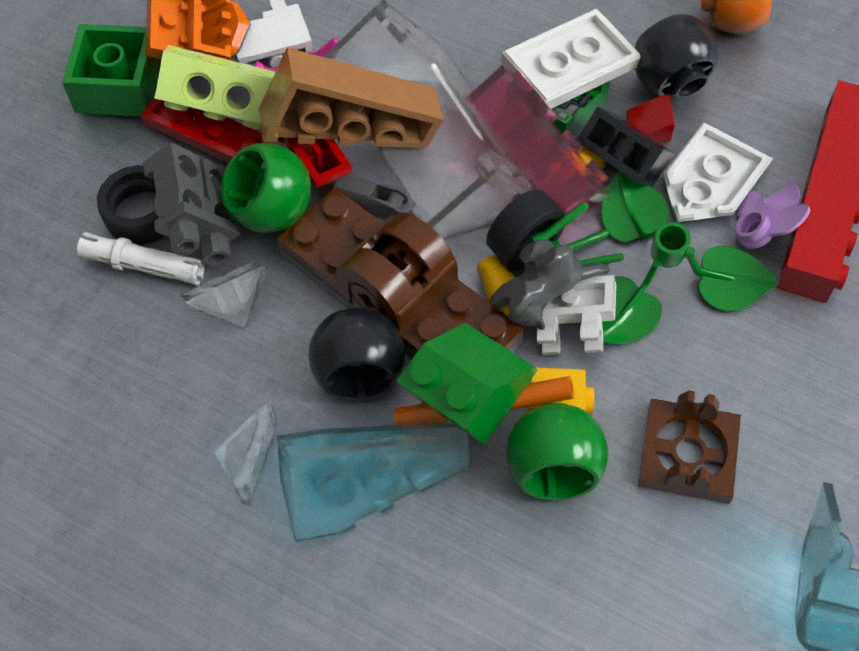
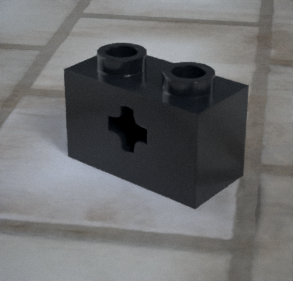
M598 106L576 139V142L640 185H649L651 187L654 186L675 154L613 112Z

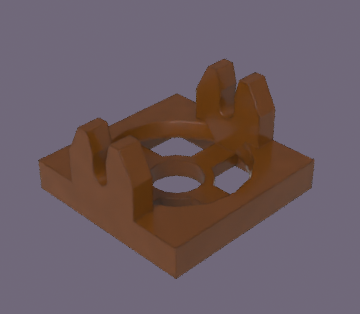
M690 390L680 394L676 403L651 398L648 407L638 486L730 503L734 495L741 415L719 411V401L712 394H708L702 403L695 402V391ZM678 420H685L683 435L678 436L674 441L658 438L659 433L668 424ZM700 423L706 424L717 433L723 444V450L708 448L704 441L698 437ZM682 442L694 443L699 447L702 457L697 462L687 463L679 458L676 453V447ZM657 454L671 456L675 466L667 470L661 464ZM704 463L720 465L721 468L712 476L707 468L701 466Z

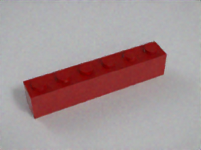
M838 80L827 105L800 204H806L810 207V213L806 220L792 231L776 287L777 289L823 303H827L834 289L842 290L845 284L849 266L844 265L843 261L845 256L850 257L857 240L858 233L851 231L852 225L859 223V85Z

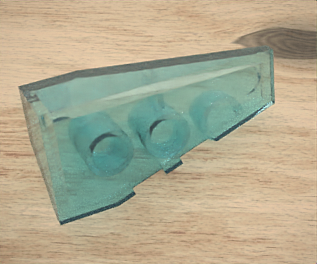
M451 422L328 428L277 436L280 481L296 542L342 534L356 527L354 522L379 510L380 513H383L394 507L393 502L416 490L423 492L470 467L469 435Z

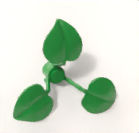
M621 171L617 172L610 182L601 208V221L604 229L609 231V236L622 244L631 243L639 237L643 242L653 240L650 252L654 261L639 288L634 281L627 277H614L616 281L615 321H602L604 343L611 345L633 343L648 336L655 329L661 318L662 306L656 297L645 292L650 287L660 267H676L684 258H687L693 273L702 277L698 286L702 299L710 307L722 312L732 313L748 308L772 290L777 284V279L760 261L746 252L730 246H715L707 249L702 256L701 268L694 256L695 249L689 247L691 241L689 231L680 223L667 222L669 207L664 197L657 190L649 185H640Z

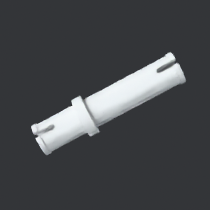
M84 232L82 234L83 238H80L78 241L77 255L79 258L110 264L115 270H137L147 274L183 281L195 286L200 284V280H202L204 275L205 263H203L202 259L132 244L131 240L120 237L118 240Z

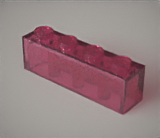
M501 65L466 99L537 187L549 195L566 214L580 203H588L587 210L571 222L575 224L611 193L604 184L609 177L594 160L589 163L585 161L579 153L583 145L569 129L563 133L554 123L558 115L544 99L537 102L529 91L534 86L519 69L513 73Z

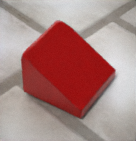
M669 95L659 96L627 110L626 116L629 124L657 142H671L675 120Z

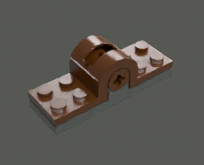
M334 188L277 238L281 257L347 309L356 307L368 308L378 311L389 318L399 330L405 346V355L411 360L424 343L464 323H467L512 353L522 345L524 328L519 324L512 323L507 315L493 307L491 303L458 279L457 262L449 246L430 225L413 214L400 212L396 216L391 215L382 223L337 188Z

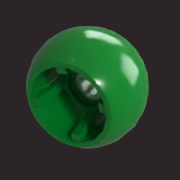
M256 143L243 148L230 160L223 175L221 195L227 212L238 224L253 232L269 234L283 231L301 218L310 200L311 181L305 164L294 152L274 143Z
M547 403L531 409L516 421L507 439L506 460L508 469L516 484L528 495L542 500H568L589 493L603 478L608 463V445L603 429L587 411L564 403Z

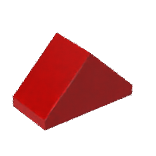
M283 137L288 149L294 152L305 164L309 172L311 187L318 188L353 172L351 164L334 139H315L314 144H299L297 138Z

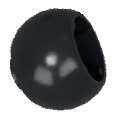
M676 14L666 17L645 30L636 41L634 48L639 52L641 58L638 67L635 68V72L644 87L655 95H669V97L677 96L679 98L690 96L707 84L708 78L717 67L719 55L715 36L706 23L695 16Z
M357 307L339 310L326 317L317 326L312 335L308 351L311 373L318 385L335 398L348 401H362L379 397L388 392L397 383L396 381L402 373L405 364L403 338L395 324L378 311Z

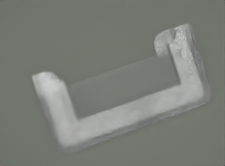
M382 0L323 56L324 58L436 88L444 121L428 147H378L414 206L408 213L425 221L444 241L491 227L499 213L511 201L523 193L534 189L541 190L446 49L435 38L385 0Z

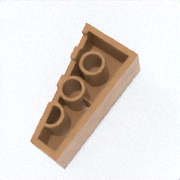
M288 47L258 109L262 141L278 143V137L297 138L299 144H314L315 139H337L339 145L354 146L355 143L360 141H375L376 147L427 148L444 121L436 88Z

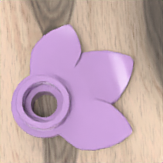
M791 182L767 198L756 191H751L746 196L738 209L737 215L739 220L735 226L737 240L744 248L756 249L769 243L773 237L783 236L794 231L806 220L810 213V207L806 204H800L801 194L798 185L795 182Z

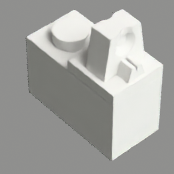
M268 0L270 11L262 12L263 18L250 21V29L240 51L235 56L236 62L255 66L256 62H261L266 67L275 68L279 66L287 47L306 53L313 52L312 40L299 5L286 6L284 0Z

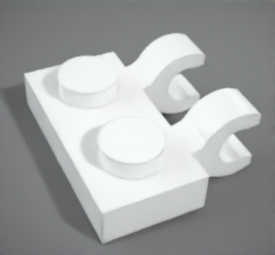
M614 275L594 276L579 281L571 290L554 297L546 305L542 317L545 329L540 330L537 328V343L542 344V355L560 354L561 337L559 324L581 323L580 339L585 341V353L603 352L602 321H615L616 281Z

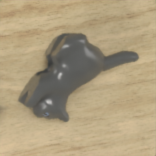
M548 240L534 241L526 245L519 256L525 265L523 274L504 283L493 295L491 305L497 309L508 306V317L514 324L535 326L540 330H544L543 310L554 297L571 290L579 281L607 274L610 271V267L607 264L598 262L582 266L573 255L571 247L567 245L554 247Z

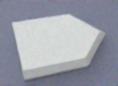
M703 122L663 174L677 223L733 215L768 168L773 158Z

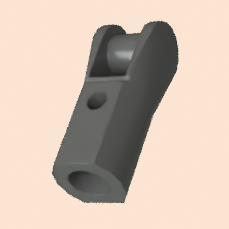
M348 175L338 178L333 189L337 188L365 210L386 219L391 215L396 216L402 212L401 206L409 200V194L401 187L376 184Z

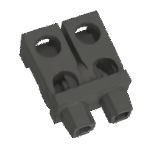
M170 142L143 162L145 177L154 180L156 197L154 210L156 215L159 216L154 221L155 231L170 237L172 251L183 255L191 254L199 248L202 251L203 263L218 266L231 257L229 242L240 236L239 225L235 223L236 221L227 212L222 200L221 184L226 168L203 157L199 159V155Z

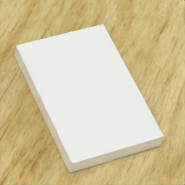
M594 9L503 51L501 62L543 111L546 112L637 68L641 56L598 9Z

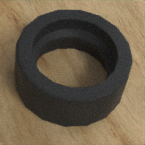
M143 165L125 167L111 174L100 186L97 195L98 211L111 235L116 239L120 237L130 239L132 244L136 245L154 242L165 236L155 231L154 221L159 218L155 210L144 217L134 219L121 218L116 214L117 206L124 198L133 193L143 191L156 193L154 180L145 177Z
M534 189L523 193L511 201L493 221L487 233L486 245L510 270L522 269L525 265L519 256L522 249L532 243L531 237L545 231L566 213L543 190ZM564 228L552 236L549 241L558 240Z

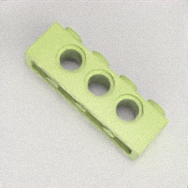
M168 45L162 55L155 99L165 101L164 105L171 109L187 111L188 107L204 110L203 115L216 120H227V116L243 120L242 124L246 127L261 130L258 109L274 77L275 71ZM194 76L206 78L211 85V91L206 94L197 93L191 86V78ZM234 86H242L248 90L251 99L246 103H237L231 98L229 89Z

